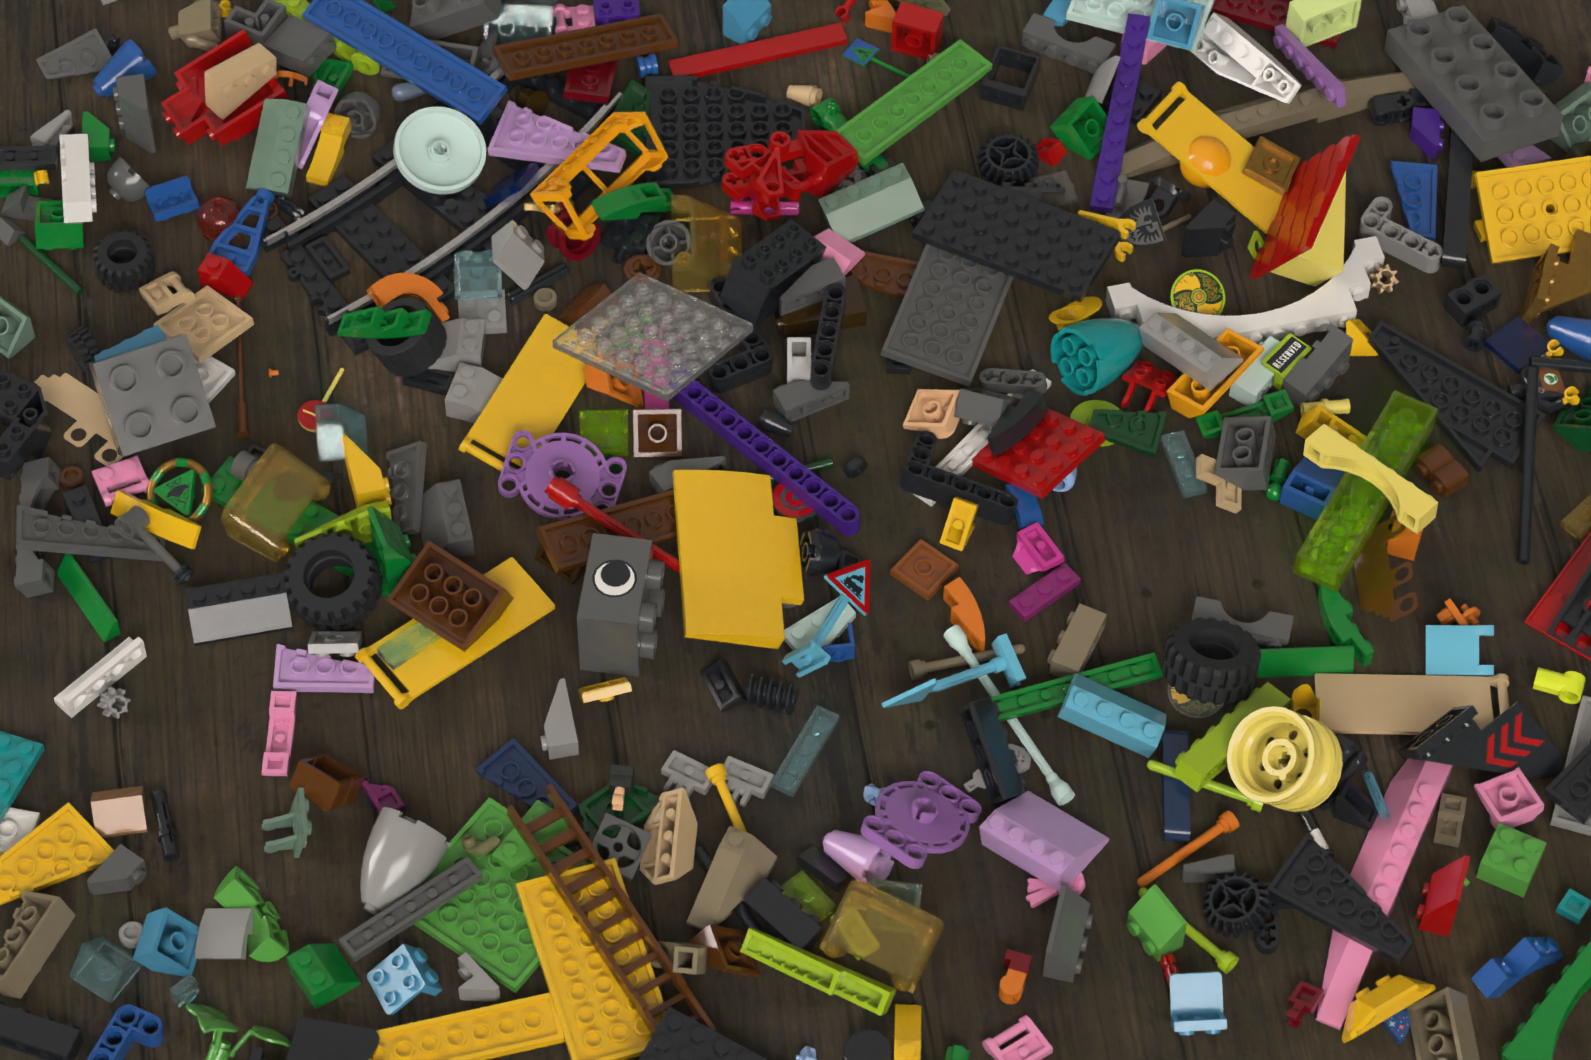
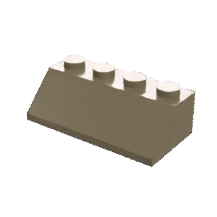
M1447 987L1407 1007L1417 1060H1480L1467 995Z

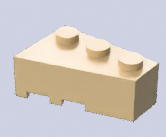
M257 43L205 71L206 106L224 120L277 74L276 57L260 43Z

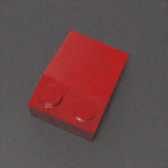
M1465 855L1434 872L1430 883H1424L1421 896L1425 897L1426 900L1425 904L1420 903L1416 918L1421 919L1418 929L1449 937L1460 901L1470 856Z

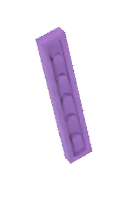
M1283 24L1275 26V36L1273 37L1275 47L1295 65L1296 69L1305 75L1307 80H1310L1316 86L1318 91H1321L1326 96L1328 101H1331L1337 108L1346 106L1345 86Z

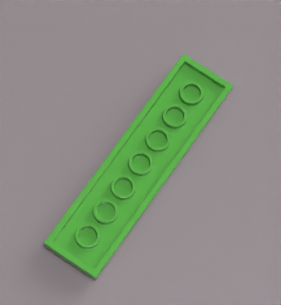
M959 39L836 131L858 151V161L866 165L984 77L988 71H992L993 64Z

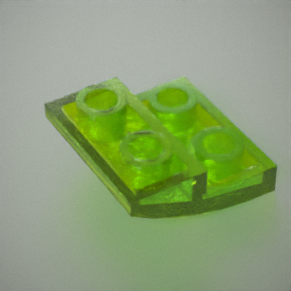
M628 410L580 411V436L593 443L603 455L628 456ZM586 446V449L589 450L594 457L597 456L591 448Z

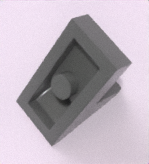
M23 185L7 195L1 215L35 221L36 201L52 199L29 196L27 186Z

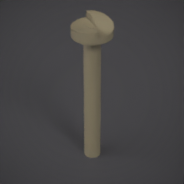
M1187 214L1163 225V231L1192 218L1191 215Z

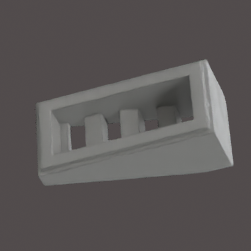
M64 111L37 130L30 137L32 146H58L60 144L59 135H67L74 127L71 111Z

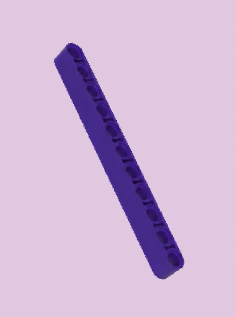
M677 369L668 374L667 383L672 399L765 473L769 474L779 484H782L788 491L793 493L794 496L804 502L842 534L851 536L858 533L861 525L859 510L855 505L685 371Z

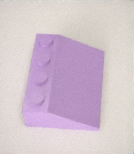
M1030 791L995 809L979 826L983 846L1058 891L1061 890V885L1069 886L1109 842V838Z

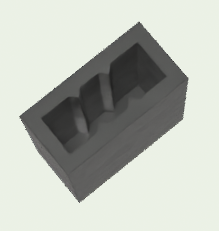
M291 15L262 44L276 57V64L307 77H310L337 48L330 33Z

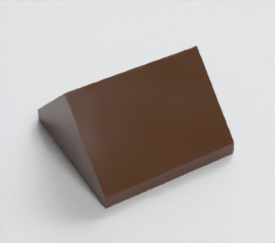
M604 283L586 286L561 313L558 320L597 342L623 313L624 308Z
M681 408L633 409L634 457H682Z

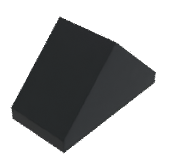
M1349 778L1345 779L1335 799L1334 818L1365 830H1371L1379 814L1375 804Z

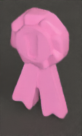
M1082 872L1068 886L1078 895L1085 888ZM1027 879V892L1032 894L1027 895L1026 900L1030 902L1031 908L1060 894V891L1040 879Z

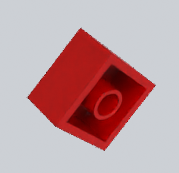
M901 1L892 21L891 50L927 60L929 54L938 53L943 39L944 13Z

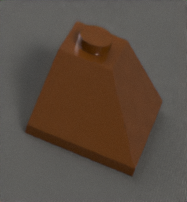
M709 924L689 940L691 944L708 947L706 963L708 967L756 978L761 975L755 959L740 952L746 937L745 931Z

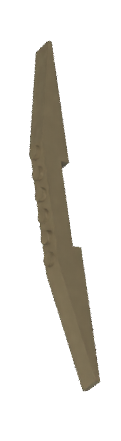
M1403 72L1342 78L1338 80L1345 86L1346 106L1337 108L1331 101H1328L1326 96L1321 91H1318L1312 83L1301 86L1290 104L1271 96H1266L1214 111L1213 113L1246 139L1311 119H1316L1317 123L1365 110L1369 108L1368 101L1375 96L1399 93L1409 94V89L1416 87ZM1151 138L1125 151L1120 175L1130 178L1178 164L1179 160L1156 140Z

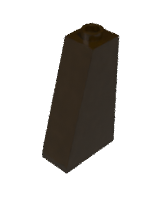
M857 274L846 277V308L842 329L864 326L867 321V310ZM823 301L782 316L779 313V316L775 317L777 330L782 331L783 339L817 334Z

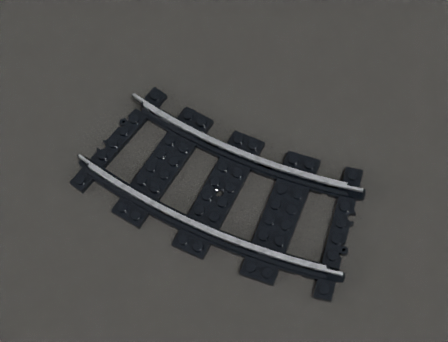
M499 65L490 75V77L498 82L501 77H504L500 83L507 87V94L516 85L530 88L534 91L541 90L546 92L550 102L588 121L578 132L580 134L585 132L590 135V132L596 126L599 127L614 112L623 94L620 91L609 104L564 98L566 83L558 79L557 74L550 79L546 78L547 74L508 81ZM440 100L433 106L453 109ZM497 105L481 125L474 122L483 135L487 153L489 144L504 112ZM394 138L372 155V162L380 167V169L357 185H354L343 175L307 198L308 204L315 210L289 226H286L278 215L267 220L263 235V249L267 253L284 243L287 244L289 249L280 254V259L288 268L289 280L291 282L300 280V285L311 298L312 306L316 304L323 305L318 308L319 316L326 317L324 319V327L327 334L335 336L344 314L367 309L374 305L375 302L367 294L348 305L306 253L305 245L323 236H328L335 231L381 278L395 273H413L423 276L441 289L443 294L437 300L444 304L458 294V288L447 277L482 251L493 259L492 235L513 220L518 226L522 225L528 231L529 236L533 238L532 232L520 221L532 212V210H524V203H533L534 200L531 195L523 201L522 198L539 186L559 165L494 156L529 179L498 205L473 184L462 191L452 194H434L417 188L402 175L397 167L393 153ZM590 169L599 178V172L595 169ZM583 170L569 182L572 187L570 191L573 202L594 183ZM403 186L461 234L426 257L375 205ZM449 196H455V197H456V198H454V199H452V198H449V199H448ZM463 247L460 251L451 256L452 253H454L459 248ZM341 336L355 356L369 349L366 338Z

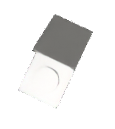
M787 337V384L794 381H810L811 337Z
M466 952L458 957V973L465 981L458 989L460 1000L488 1002L500 1000L499 986Z

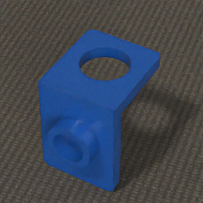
M848 623V643L821 646L831 656L829 661L842 662L855 658L852 623Z

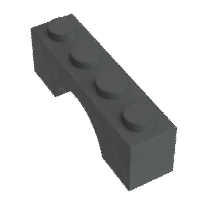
M1033 13L1022 32L1021 46L1086 70L1091 74H1094L1102 63L1115 56V43L1096 36L1080 43L1067 41L1061 38L1055 31L1054 20Z
M1196 596L1191 620L1193 621L1199 617L1203 619L1211 617L1219 621H1229L1232 625L1237 624L1241 626L1243 631L1247 630L1255 638L1259 648L1274 649L1288 648L1294 616L1269 611L1259 621L1243 623L1229 617L1224 611L1221 601Z

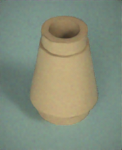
M789 85L787 98L812 108L821 102L822 90L817 88L816 85Z

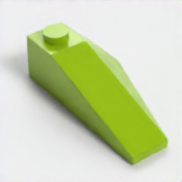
M374 501L370 504L362 505L294 539L296 549L297 547L303 548L305 546L304 542L308 539L313 541L318 539L317 535L323 533L327 537L330 536L331 532H339L341 537L344 534L351 535L354 540L359 539L363 543L372 542L367 508L372 506L392 520L388 501Z

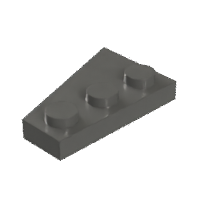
M95 28L37 58L36 62L46 80L49 81L98 73L112 56Z

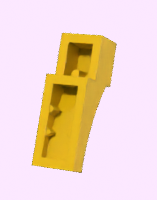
M328 113L321 127L318 145L306 174L307 182L322 186L330 184L344 154L345 142L351 132L350 118Z

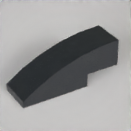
M1026 391L1017 406L1007 405L987 437L992 455L997 456L1011 448L1041 422L1048 412L1043 393Z

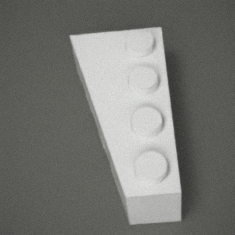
M88 134L59 135L64 223L93 222L92 213L97 212L94 162H89Z

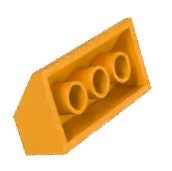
M1226 328L1216 340L1242 357L1243 362L1210 391L1183 373L1167 390L1171 409L1189 419L1205 414L1265 351L1264 347Z

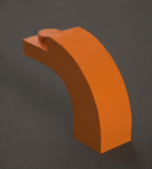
M395 273L380 279L366 290L380 308L399 298L414 297L415 299L422 300L441 323L446 322L450 318L447 307L437 300L443 292L436 284L423 276L413 273Z

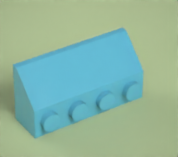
M1075 673L1057 717L1149 758L1159 744L1165 728L1167 714Z

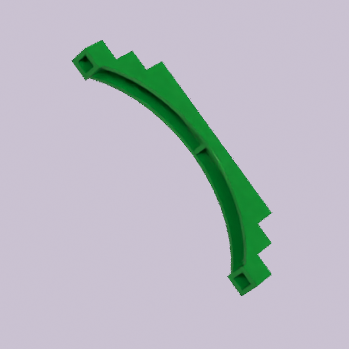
M1591 941L1587 946L1582 945L1575 956L1576 960L1574 963L1566 965L1561 973L1560 981L1557 984L1553 983L1549 987L1545 995L1546 999L1542 1004L1538 1002L1532 1009L1530 1014L1532 1017L1527 1023L1522 1022L1515 1033L1517 1036L1512 1042L1507 1041L1500 1052L1502 1060H1553L1557 1040L1567 1017L1578 1000L1591 987Z

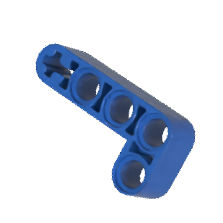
M133 1005L121 1006L116 1011L87 1060H124L135 1041L147 1047H158L165 1039L161 1019ZM127 1019H134L131 1023H124ZM150 1029H157L154 1033H146ZM115 1040L121 1041L117 1045H111V1043Z

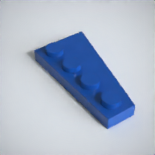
M1391 161L1390 167L1407 229L1435 242L1437 165Z

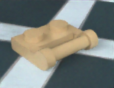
M169 272L138 288L141 296L157 316L169 312L172 308L182 303L190 304L195 299V294L183 285L180 276L176 272ZM167 287H174L177 293L172 294Z

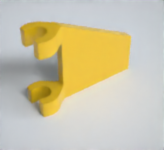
M1082 210L1077 213L1081 217L1119 230L1123 239H1127L1129 231L1125 228L1131 231L1136 229V222L1131 219H1118ZM1119 242L1113 251L1115 258L1118 261L1124 262L1126 254L1122 251L1131 254L1133 252V245L1128 242Z

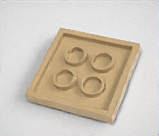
M207 285L195 294V299L192 303L180 304L153 325H158L167 338L186 334L194 359L201 364L252 327L254 321L251 316Z

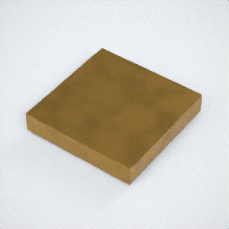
M1260 136L1242 174L1283 195L1301 158Z

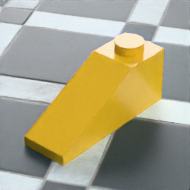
M1318 404L1302 414L1295 433L1304 439H1307L1319 427L1325 424L1371 455L1375 442Z
M895 1004L893 1060H920L921 1005Z

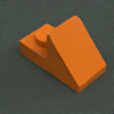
M869 0L871 10L865 13V26L892 33V21L896 12L888 0Z

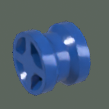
M650 53L646 57L636 56V66L640 78H645L649 74L653 76L659 74L654 53Z

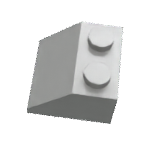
M512 220L492 235L493 262L523 290H526L545 262V249L539 240H534L529 236L528 231L522 225L518 226Z

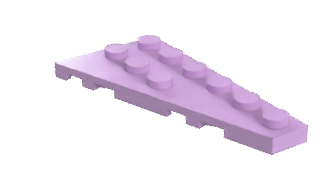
M509 100L487 150L489 156L560 165L590 135L585 132L580 134L574 131L573 127L545 115L540 117L533 114L532 110L526 107L524 109L519 108L514 102ZM609 143L586 166L589 169L620 173L626 159V151Z

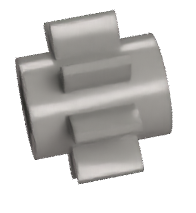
M108 687V692L99 694L101 699L97 706L104 708L102 715L109 717L112 714L114 718L119 719L121 713L128 712L127 703L131 700L123 697L125 690L119 688L116 691L115 688Z

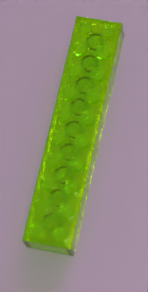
M1395 390L1360 449L1374 456L1379 462L1405 478L1435 426L1439 409ZM1346 472L1298 551L1293 573L1338 592L1390 503L1384 493L1362 477Z

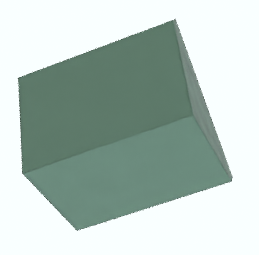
M0 296V353L7 358H12L35 338L31 318Z

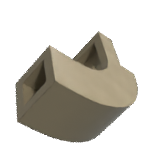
M658 941L673 964V972L696 975L706 973L707 946ZM645 942V948H646L647 954H649V953H651L652 951L650 950V948L648 947V945H647L646 942ZM657 959L650 962L652 967L662 968Z

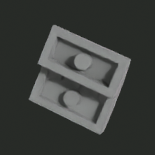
M1117 55L1111 57L1098 67L1092 77L1085 97L1094 96L1097 102L1102 104L1121 57Z
M206 908L198 931L195 959L246 960L247 936L253 935L254 909Z

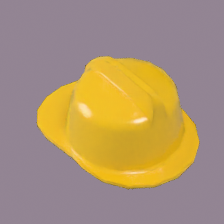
M1084 297L1082 302L1074 301L1052 312L1049 315V320L1055 323L1060 331L1070 325L1089 320V316L1101 308L1102 301L1098 297Z

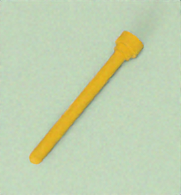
M716 764L709 767L705 774L708 781L716 785L733 827L747 833L725 782L727 780V771L724 764Z

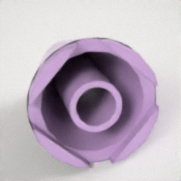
M833 830L831 833L826 834L823 839L824 852L866 888L873 890L875 884L880 886L886 880L893 867L894 861L891 860V855L866 839L863 835Z

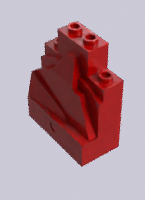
M244 29L174 72L179 80L175 84L180 91L161 102L166 110L162 114L169 125L171 123L175 124L172 130L179 140L184 138L188 146L206 134L210 136L212 141L217 139L221 146L232 140L237 141L259 127L265 99L290 100L285 90L280 86L276 78L273 77L224 120L206 106L204 72L254 46Z

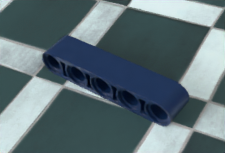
M1164 730L1161 736V763L1176 768L1177 764H1175V761L1179 754L1183 751H1188V731ZM1162 774L1163 841L1189 842V786L1181 780Z

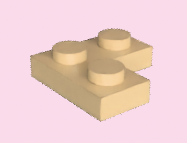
M1201 454L1196 458V478L1216 486V506L1235 514L1241 510L1242 489L1215 474L1217 460Z

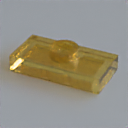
M1591 494L1571 511L1560 524L1562 528L1578 540L1591 529Z

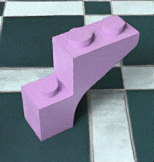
M317 80L307 102L310 112L298 164L300 169L304 167L339 90L320 80Z

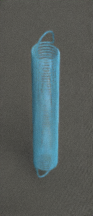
M1370 771L1369 779L1368 772H1366L1367 778H1364L1373 802L1378 813H1380L1381 819H1383L1381 815H1383L1384 809V819H1386V816L1390 814L1372 772Z

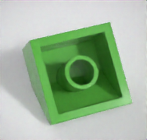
M1155 884L1129 911L1127 928L1134 937L1137 936L1145 952L1149 956L1152 955L1157 962L1161 960L1163 955L1171 954L1183 947L1187 922Z

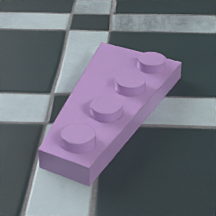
M277 644L273 680L274 691L374 693L375 677L364 664L345 659L338 661L331 659V656L316 657L313 654H308L306 650L297 649L295 651L287 649L284 645Z

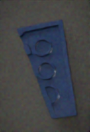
M514 738L475 769L476 774L530 807L539 800L555 809V806L547 796V786L552 783L572 814L579 809L575 801Z

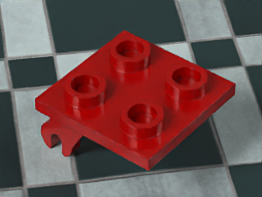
M1139 360L1122 376V379L1130 384L1122 400L1121 407L1126 408L1129 405L1139 384L1152 390L1144 409L1146 413H1151L1158 396L1165 398L1168 395L1167 390L1179 378L1171 371L1160 370L1148 361Z

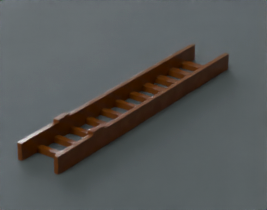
M552 783L547 786V796L555 806V809L525 824L513 805L508 806V818L651 1034L653 1035L658 1026L654 1017L665 1012L668 1007L672 1008L683 1001L686 1002L694 1014L690 1018L716 1031V1028L688 988L682 975L673 972L672 962ZM563 818L569 829L538 845L532 834ZM576 838L582 849L552 865L546 854ZM590 859L596 869L565 885L559 875ZM603 879L610 891L579 906L572 895ZM616 898L624 911L593 927L586 914ZM630 918L638 932L607 948L599 934ZM644 939L652 952L621 969L612 955ZM657 959L666 973L635 990L626 976ZM671 980L680 994L649 1011L647 1009L648 1003L641 996Z

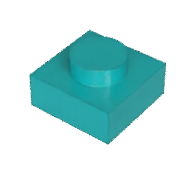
M1569 889L1558 905L1556 912L1579 925L1591 906V900Z

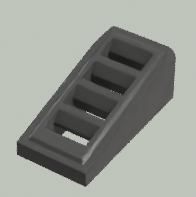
M1234 854L1183 865L1181 882L1216 883V877L1221 880L1224 879L1225 872L1230 877L1233 876L1235 873Z

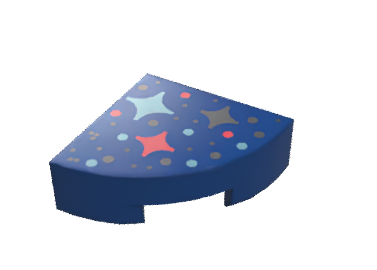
M1405 1008L1384 1020L1382 1024L1397 1044H1400L1405 1039L1410 1026L1409 1015Z

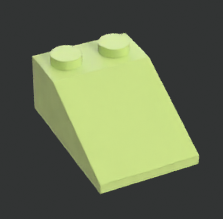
M1293 0L1289 3L1286 28L1305 47L1357 27L1362 0Z

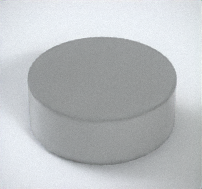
M136 921L123 924L119 930V938L122 945L127 948H136L143 925Z

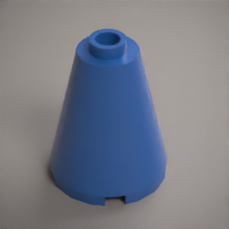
M128 39L93 79L95 85L92 88L100 98L103 95L109 98L114 96L113 87H117L116 77L144 74V79L147 81L157 75V72L151 62L144 57L141 49L131 39Z
M1559 315L1554 319L1551 318L1546 328L1548 336L1551 339L1558 340L1561 346L1583 361H1591V319Z

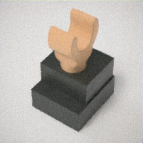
M611 764L609 792L613 794L612 810L623 811L624 795L631 796L634 784L633 766Z

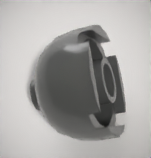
M365 92L347 94L339 101L334 110V114L350 118V133L352 134L349 136L353 138L363 139L369 137L377 129L381 120V110L377 100Z
M121 157L113 163L108 171L107 182L111 187L109 192L117 200L122 198L127 202H136L145 197L144 189L150 186Z
M664 220L657 223L653 227L654 229L651 234H648L646 248L649 256L657 264L668 268L678 267L685 264L691 258L694 251V239L685 225L675 220Z

